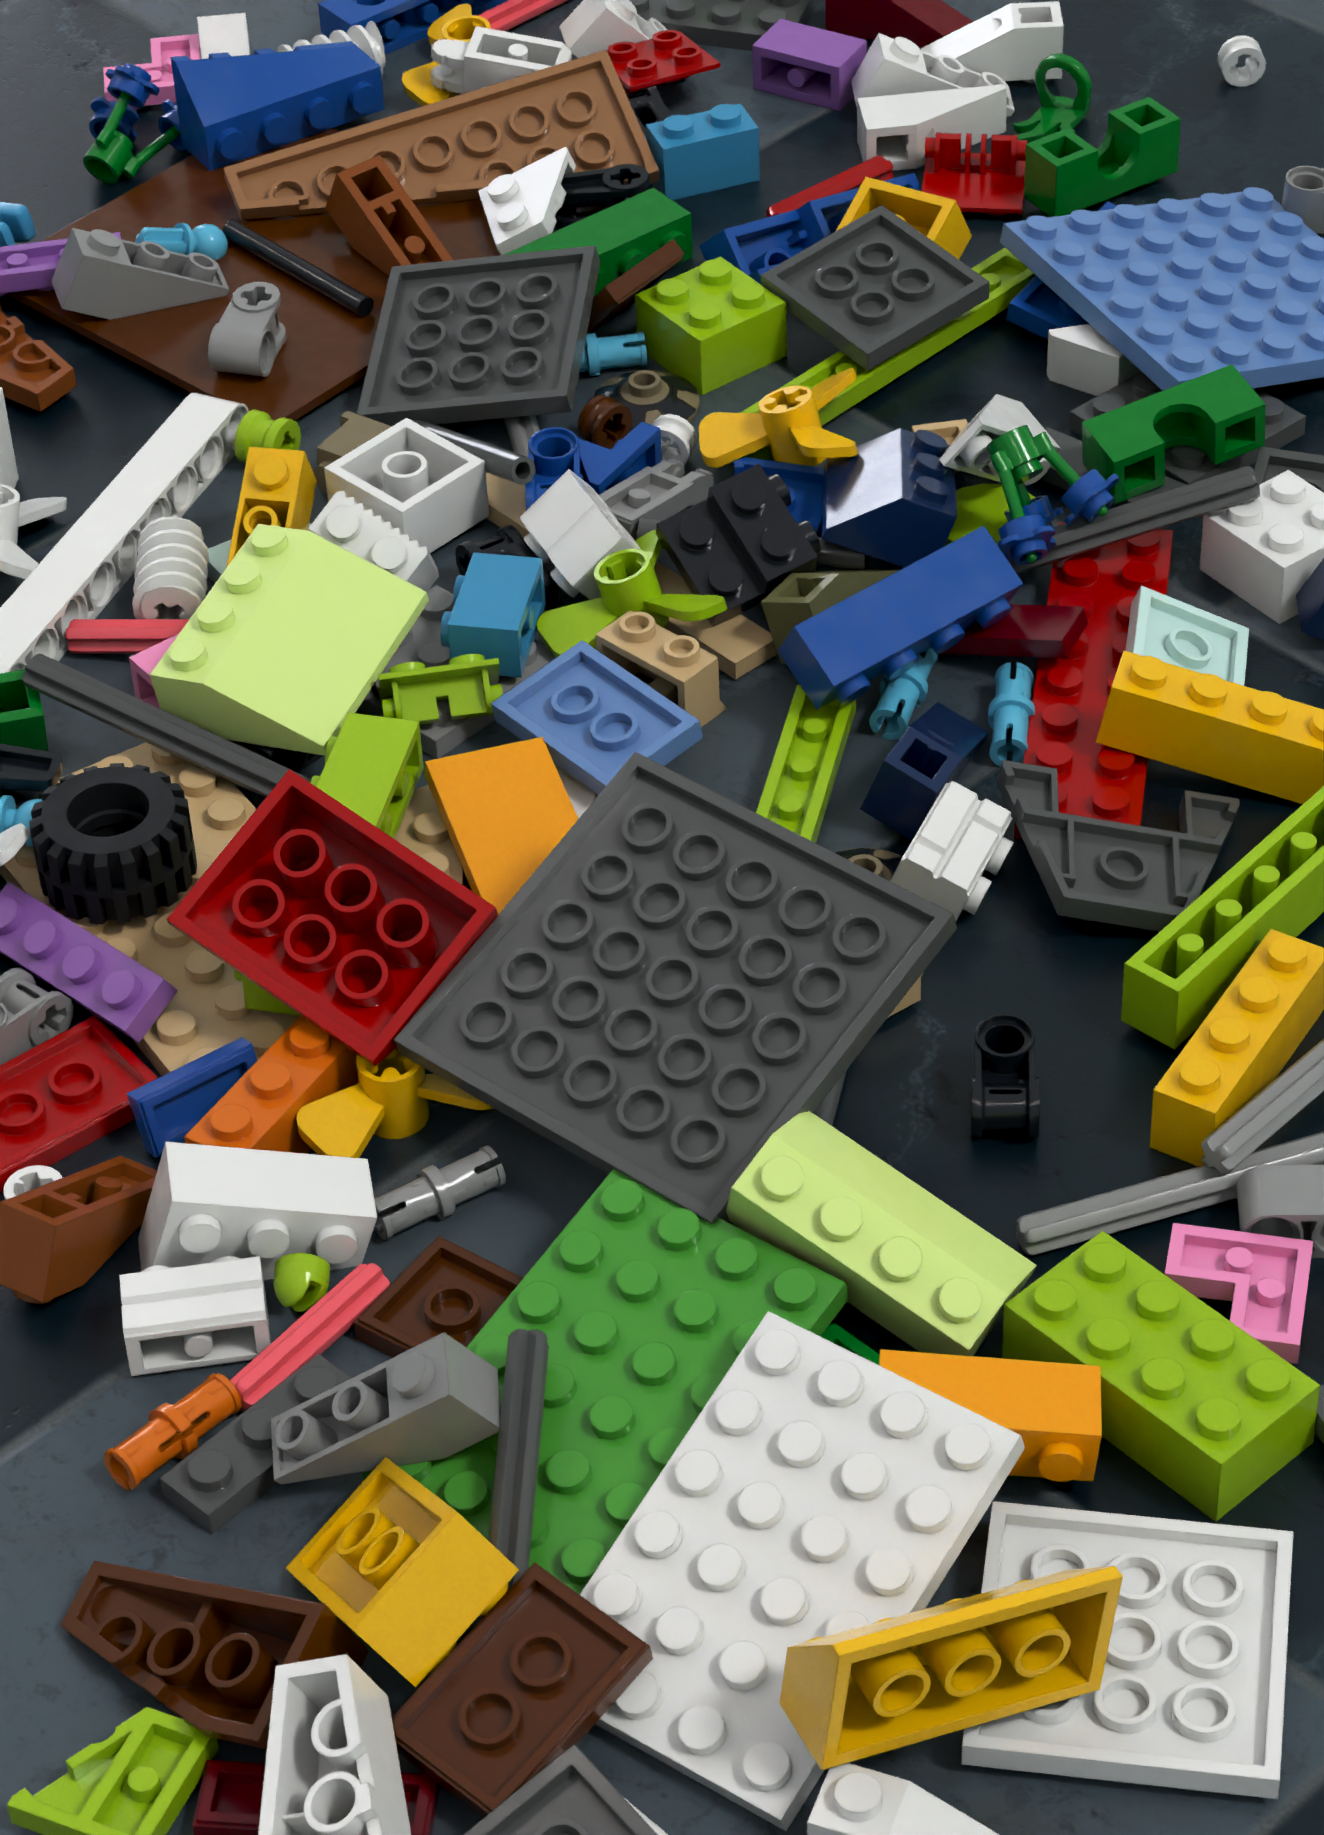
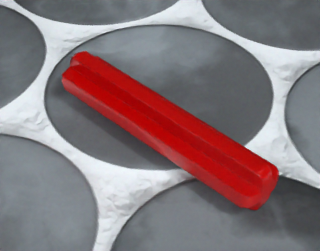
M877 155L770 205L766 210V215L771 217L793 211L809 201L860 188L865 177L880 181L893 179L892 169L894 167L890 160L886 161L882 155Z

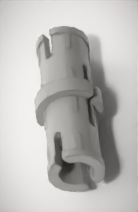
M486 1145L479 1148V1151L440 1169L434 1165L428 1166L417 1173L416 1180L377 1198L374 1197L377 1219L396 1211L381 1219L382 1223L374 1227L376 1233L381 1239L387 1240L392 1238L394 1234L434 1215L439 1220H442L455 1213L456 1205L495 1187L499 1188L505 1185L506 1174L502 1163L476 1174L491 1166L490 1162L497 1159L498 1155L492 1147Z

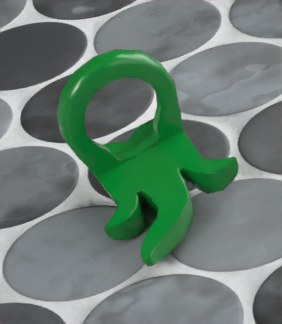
M1062 53L1051 54L1040 62L1035 71V85L1041 107L1030 119L1013 123V129L1018 135V140H1028V143L1066 128L1076 134L1074 129L1090 110L1092 83L1084 66L1072 56ZM1060 68L1072 75L1078 87L1077 96L1074 100L1070 97L1053 96L1045 82V74L1049 69Z

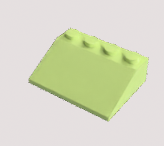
M258 524L149 675L160 709L226 740L325 756L329 738L331 736H338L347 714L357 711L379 678L378 674L383 672L428 604V594L419 587L311 531Z

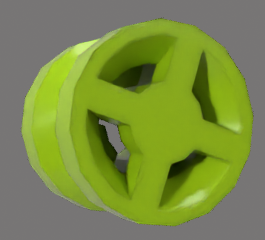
M256 409L250 410L243 416L238 425L234 443L235 455L238 461L246 463L249 446L299 450L301 442L300 427L294 420L284 417L272 420L266 412Z

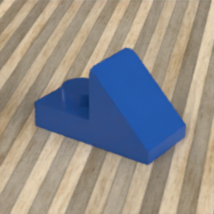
M642 421L623 439L617 441L611 450L578 438L583 480L598 495L647 466L653 467L662 461L660 428Z

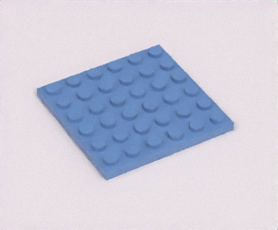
M1249 187L1244 189L1243 192L1222 195L1205 193L1199 198L1184 200L1165 198L1153 204L1138 206L1120 204L1114 209L1093 212L1075 210L1070 215L1055 217L1030 216L1024 221L1003 224L1000 243L1162 391L1231 364L1252 388L1324 377V238L1305 225L1301 217L1294 213L1286 212L1282 205L1274 199L1272 193L1265 189Z

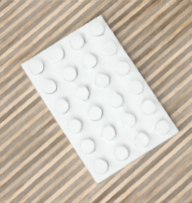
M768 1311L580 1594V1596L651 1647L653 1655L651 1662L595 1725L787 1831L824 1772L818 1766L779 1704L787 1647L804 1643L812 1638L826 1637L873 1624L884 1618H895L924 1610L1023 1453L1025 1446L1022 1436Z

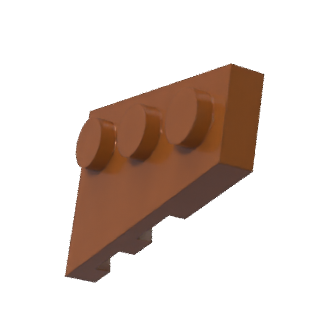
M0 304V387L3 388L4 397L41 412L76 387L74 368L43 340H33L25 332L24 324L16 316L8 318L2 312Z

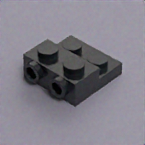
M760 464L710 487L706 500L656 524V536L692 594L724 597L728 609L708 618L713 627L761 604L791 573L815 572L818 559L816 553L821 551V545L814 528L807 520L799 523L795 521L787 508L791 505V496L786 484L778 474L767 477Z

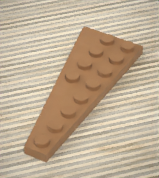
M607 49L223 168L225 181L241 220L328 213L325 207L336 174L378 155L382 157L415 205L481 199L478 191L488 186L495 178L505 174H512L564 147H567L576 164L574 172L606 169L622 164H635L647 170L649 184L659 181V168ZM625 179L624 185L629 184V181Z

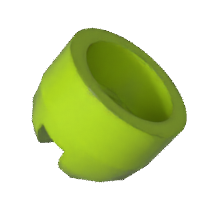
M292 1253L278 1258L275 1262L273 1286L276 1298L283 1306L292 1307L296 1312H307L327 1294L330 1280V1265L323 1258L307 1253Z

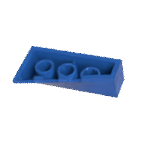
M352 41L295 46L294 51L275 52L272 48L254 50V55L231 56L225 52L209 54L208 59L191 60L188 56L170 57L182 145L209 171L385 110L381 66Z
M982 526L794 626L778 652L817 710L836 699L843 706L856 700L871 687L870 681L885 673L889 680L894 679L908 671L919 661L917 655L930 648L936 654H940L963 639L966 635L965 629L976 623H979L985 629L1003 619L1011 612L1012 607L1009 602L1021 588L1023 582L989 532Z

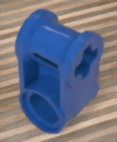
M550 427L544 428L530 437L528 457L535 464V475L529 483L525 484L526 510L568 469L583 480L579 440L575 433L565 428Z

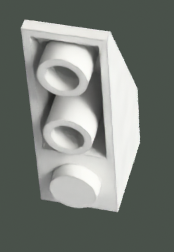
M1059 1L1010 3L920 50L937 57L941 54L951 56L967 69L980 74L990 72L999 76L1004 81L1024 80L1029 83H1035V71L1040 62L1051 54H1063L1064 25ZM1049 69L1045 74V81L1047 79H1062V69Z
M880 33L876 36L851 80L856 107L857 98L1006 84L1002 78L993 73H977L963 67L958 60L951 56L941 54L937 57L920 50L915 43L906 38L896 37L893 39ZM1006 84V117L1012 116L1015 109L1009 86Z
M1006 84L857 98V143L863 162L877 155H882L886 161H891L894 167L892 171L916 169L924 166L926 162L925 138L935 137L936 132L961 134V150L965 149L966 133H972V145L981 142L982 134H987V139H989L992 135L1006 132Z
M995 394L957 435L939 461L946 467L1001 482L986 446L1002 434L1017 427L1028 425L1033 437L1046 432L1054 449L1059 452L1061 448L1022 402ZM1044 457L1040 460L1044 470L1037 476L1024 482L1025 486L1035 483L1048 471L1050 463Z

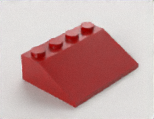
M289 769L166 920L172 927L375 1067L397 1048L394 1042L395 1037L494 921L498 913L495 906Z

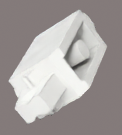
M476 26L470 42L452 41L444 38L443 40L438 39L437 42L434 41V44L431 45V58H433V61H436L438 66H433V69H431V82L433 86L441 90L446 89L449 92L464 94L480 89L483 86L487 87L571 61L572 51L560 41Z

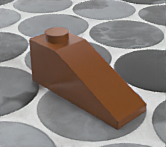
M380 155L336 174L325 209L352 248L386 275L390 276L391 267L453 260Z
M120 1155L0 1202V1285L12 1289V1293L16 1298L36 1304L51 1302L54 1298L83 1286L143 1223L157 1170Z

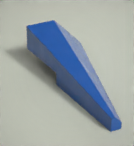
M915 173L884 181L915 190L921 189ZM859 188L809 201L793 211L724 229L699 245L705 261L721 256L761 284V274L836 232Z

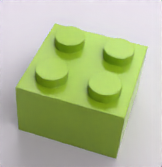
M721 256L705 261L696 268L676 277L665 279L657 285L635 294L637 333L644 332L645 343L643 344L646 345L647 355L669 372L688 380L701 395L707 394L787 356L786 302Z

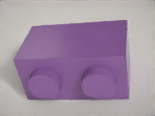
M780 18L752 45L753 89L840 111L854 97L851 80L867 54V40Z

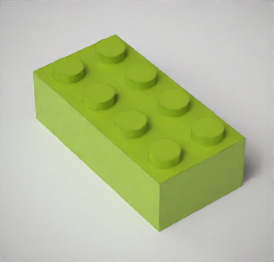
M1101 1231L1004 1304L1002 1359L1101 1366L1102 1437L1215 1522L1314 1443L1320 1385L1104 1231Z

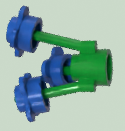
M125 63L124 66L117 65L115 70L107 69L105 75L111 80L107 91L118 100L108 101L103 97L93 99L90 106L94 111V116L89 122V129L96 140L84 156L83 164L95 178L105 183L113 184L117 182L122 174L129 179H133L140 167L168 144L180 151H184L186 148L182 145L177 105L171 100H166L162 103V110L165 114L158 119V127L162 135L133 157L131 152L133 149L132 143L137 137V133L133 128L139 115L132 107L143 108L150 94L157 96L160 89L150 82L151 75L140 66Z
M1023 425L1002 434L986 446L990 459L999 475L1009 507L1004 512L1007 523L999 529L1001 540L998 542V547L1002 550L1008 562L1014 561L1017 565L1034 563L1044 558L1048 554V550L1056 545L1055 539L1052 537L1055 535V530L1051 521L1056 516L1064 513L1063 507L1052 509L1047 495L1030 499L1024 482L1032 479L1044 470L1040 463L1043 457L1071 486L1061 498L1062 503L1071 511L1064 520L1068 526L1074 524L1082 516L1089 523L1099 516H1105L1108 508L1115 500L1109 491L1120 480L1116 473L1105 480L1096 469H1092L1080 477L1054 449L1046 432L1033 437L1028 425Z

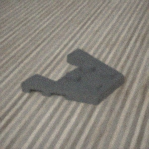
M1002 760L997 776L999 790L1009 811H1011L1012 818L1057 915L1140 928L1147 931L1160 932L1202 894L1240 806L1239 799L1185 790L1178 808L1180 832L1060 813L1058 811V775L1056 768Z

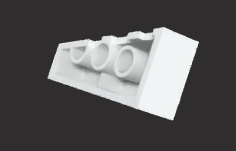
M347 1654L275 1667L258 1835H411L388 1695Z

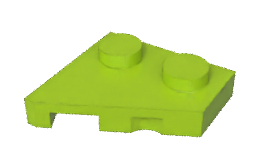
M146 1707L117 1726L115 1732L108 1739L90 1744L67 1759L65 1762L68 1773L33 1796L26 1788L14 1794L7 1803L11 1823L42 1835H166L203 1776L206 1761L212 1760L219 1749L217 1738L203 1735L181 1718Z

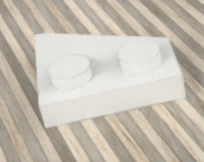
M567 147L512 174L501 175L495 178L488 186L478 191L495 245L501 255L553 233L557 221L555 215L562 207L566 192L561 184L564 174L574 172L576 167Z

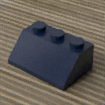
M899 428L856 446L858 450L856 456L828 458L823 468L822 539L904 568L944 547L957 518L955 470L944 466L939 461L950 445L947 444L945 439L933 432L917 430L913 433Z

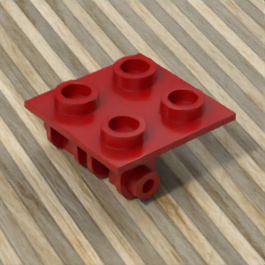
M676 30L657 32L652 36L653 39L638 43H614L607 50L626 94L637 92L638 89L653 85L658 87L662 83L668 84L688 79L691 75L721 68L719 61L682 32Z
M936 132L935 137L925 138L926 162L922 192L956 200L961 212H979L991 216L1022 214L1025 184V150L1028 140H1018V135H992L991 154H988L987 134H982L980 153H972V133H966L965 153H961V134Z

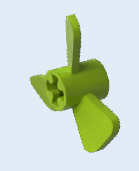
M652 530L635 540L641 549H624L614 552L603 558L596 565L594 577L601 597L545 611L537 620V629L544 644L553 656L557 658L581 640L596 649L595 634L629 610L650 614L655 619V623L664 628L670 617L681 621H700L720 614L728 608L724 597L718 595L662 594L654 566L663 545L656 536V530Z

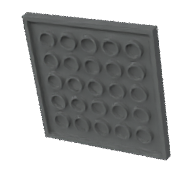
M634 752L395 1037L394 1042L399 1053L604 1172L609 1174L614 1169L677 1206L691 1210L697 1217L711 1225L719 1218L728 1222L729 1218L726 1209L731 1187L769 1137L797 1114L808 1111L813 1113L953 935L957 925L954 913Z

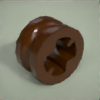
M605 394L597 395L581 411L578 420V432L585 440L611 450L617 441L629 434L632 425V413L629 408L616 403L611 397Z

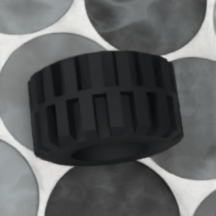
M110 763L109 767L97 768L96 765L84 768V772L78 775L69 774L59 779V786L48 787L41 794L42 801L35 803L31 810L32 820L29 821L30 833L42 892L44 896H48L49 903L56 910L65 909L66 915L76 920L87 917L90 919V923L104 924L106 921L117 920V924L129 923L131 918L142 916L148 918L157 914V908L161 906L170 907L179 900L178 893L187 892L192 885L191 876L196 874L197 860L188 800L185 799L184 790L178 783H171L170 776L161 771L150 773L149 767L138 764L133 767H124V763Z

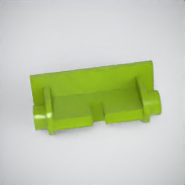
M481 654L460 655L452 658L449 661V665L427 668L421 662H405L392 666L389 669V673L378 674L380 698L393 696L391 699L381 700L383 717L419 721L420 725L439 722L437 700L448 699L451 720L493 715L491 703L503 695L501 684L490 685V683L499 682V658L485 660V657Z

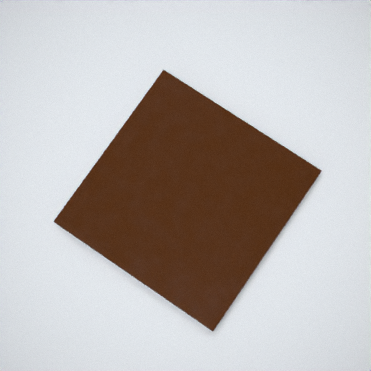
M331 128L209 171L199 160L191 155L40 242L67 239L72 228L89 232L94 229L105 230L110 233L120 232L122 240L135 242L136 235L144 227L173 228L177 223H186L192 230L202 224H212L222 230L227 221L234 219L371 297L374 301V306L369 315L365 317L357 315L227 240L228 249L226 254L222 258L215 260V262H218L230 289L227 296L109 320L62 309L55 290L41 291L33 289L9 292L6 295L191 393H199L243 403L248 407V411L256 409L266 412L272 420L284 417L295 421L366 376L389 276L352 248L329 213L241 220L225 181L224 167L339 132ZM481 199L415 205L453 260L501 255L495 245ZM252 282H267L278 287L281 295L278 317L279 322L286 329L287 338L274 360L270 374L267 377L213 371L208 360L210 334L232 300L233 293L239 287Z

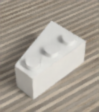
M165 1142L138 1237L141 1271L157 1265L174 1268L211 1263L215 1259L224 1256H234L240 1259L260 1256L263 1279L270 1280L274 1279V1268L277 1259L292 1253H307L321 1257L329 1263L330 1270L357 1267L363 1262L377 1220L368 1159Z

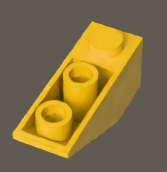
M249 446L227 566L258 524L308 530L317 480L305 451Z

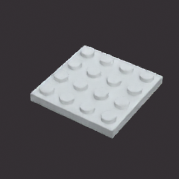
M993 1501L981 1593L1007 1587L1022 1580H1032L1064 1570L1116 1566L1123 1579L1100 1690L964 1729L962 1765L1278 1799L1293 1531Z

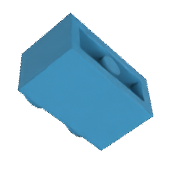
M741 103L735 105L721 104L708 111L691 115H672L665 118L664 121L646 124V141L659 168V181L652 184L659 192L671 200L760 180L759 127Z
M473 552L466 574L458 575L456 578L453 610L445 611L443 614L440 629L441 645L450 648V659L465 654H481L485 657V660L499 658V676L521 678L537 632V620L543 613L546 605L542 558Z

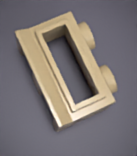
M630 610L595 634L596 650L634 676L640 672L653 679L654 681L648 685L673 703L678 700L679 707L700 720L701 728L726 710V706L720 701L718 657L700 648L699 642L695 638L686 635H676L656 624L655 619L650 614L640 611L632 612Z

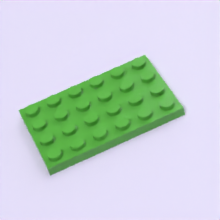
M613 1169L466 1347L497 1368L502 1407L509 1335L517 1329L528 1331L537 1329L544 1332L547 1336L549 1351L529 1567L535 1562L580 1595L766 1313L769 1311L821 1336L849 1300L847 1283L720 1218L711 1225L697 1217L691 1210L677 1206ZM499 1432L445 1459L399 1466L456 1510L488 1540ZM373 1470L364 1471L361 1475L362 1482Z

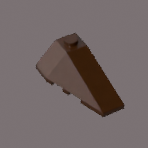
M99 1561L93 1562L60 1625L67 1633L203 1735L267 1749L276 1666L347 1654L361 1668L369 1651L326 1604Z

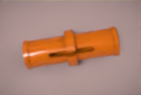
M212 1373L203 1383L173 1405L169 1403L159 1405L150 1412L147 1424L104 1453V1463L108 1472L121 1487L126 1490L130 1488L134 1490L144 1479L174 1457L178 1459L186 1458L197 1449L199 1438L230 1415H235L242 1408L239 1392L227 1377L220 1373L216 1375Z

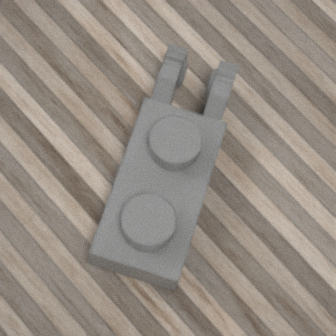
M670 457V459L667 458L666 461L663 460L653 467L647 466L599 496L608 505L620 524L633 539H636L640 518L665 520L688 506L692 507L706 500L708 489L714 484L713 473L699 468V470L696 469L695 472L692 471L684 476V462Z

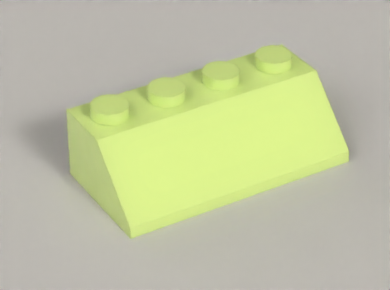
M810 1111L797 1114L769 1137L731 1187L726 1209L729 1221L740 1229L846 1282L849 1294L847 1302L917 1351L923 1353L974 1356L1004 1314V1304L1020 1292L1037 1266Z

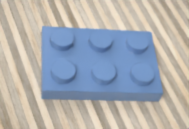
M583 640L491 703L494 719L497 723L522 741L543 737L554 764L598 795L634 752L665 766L703 739L700 720Z

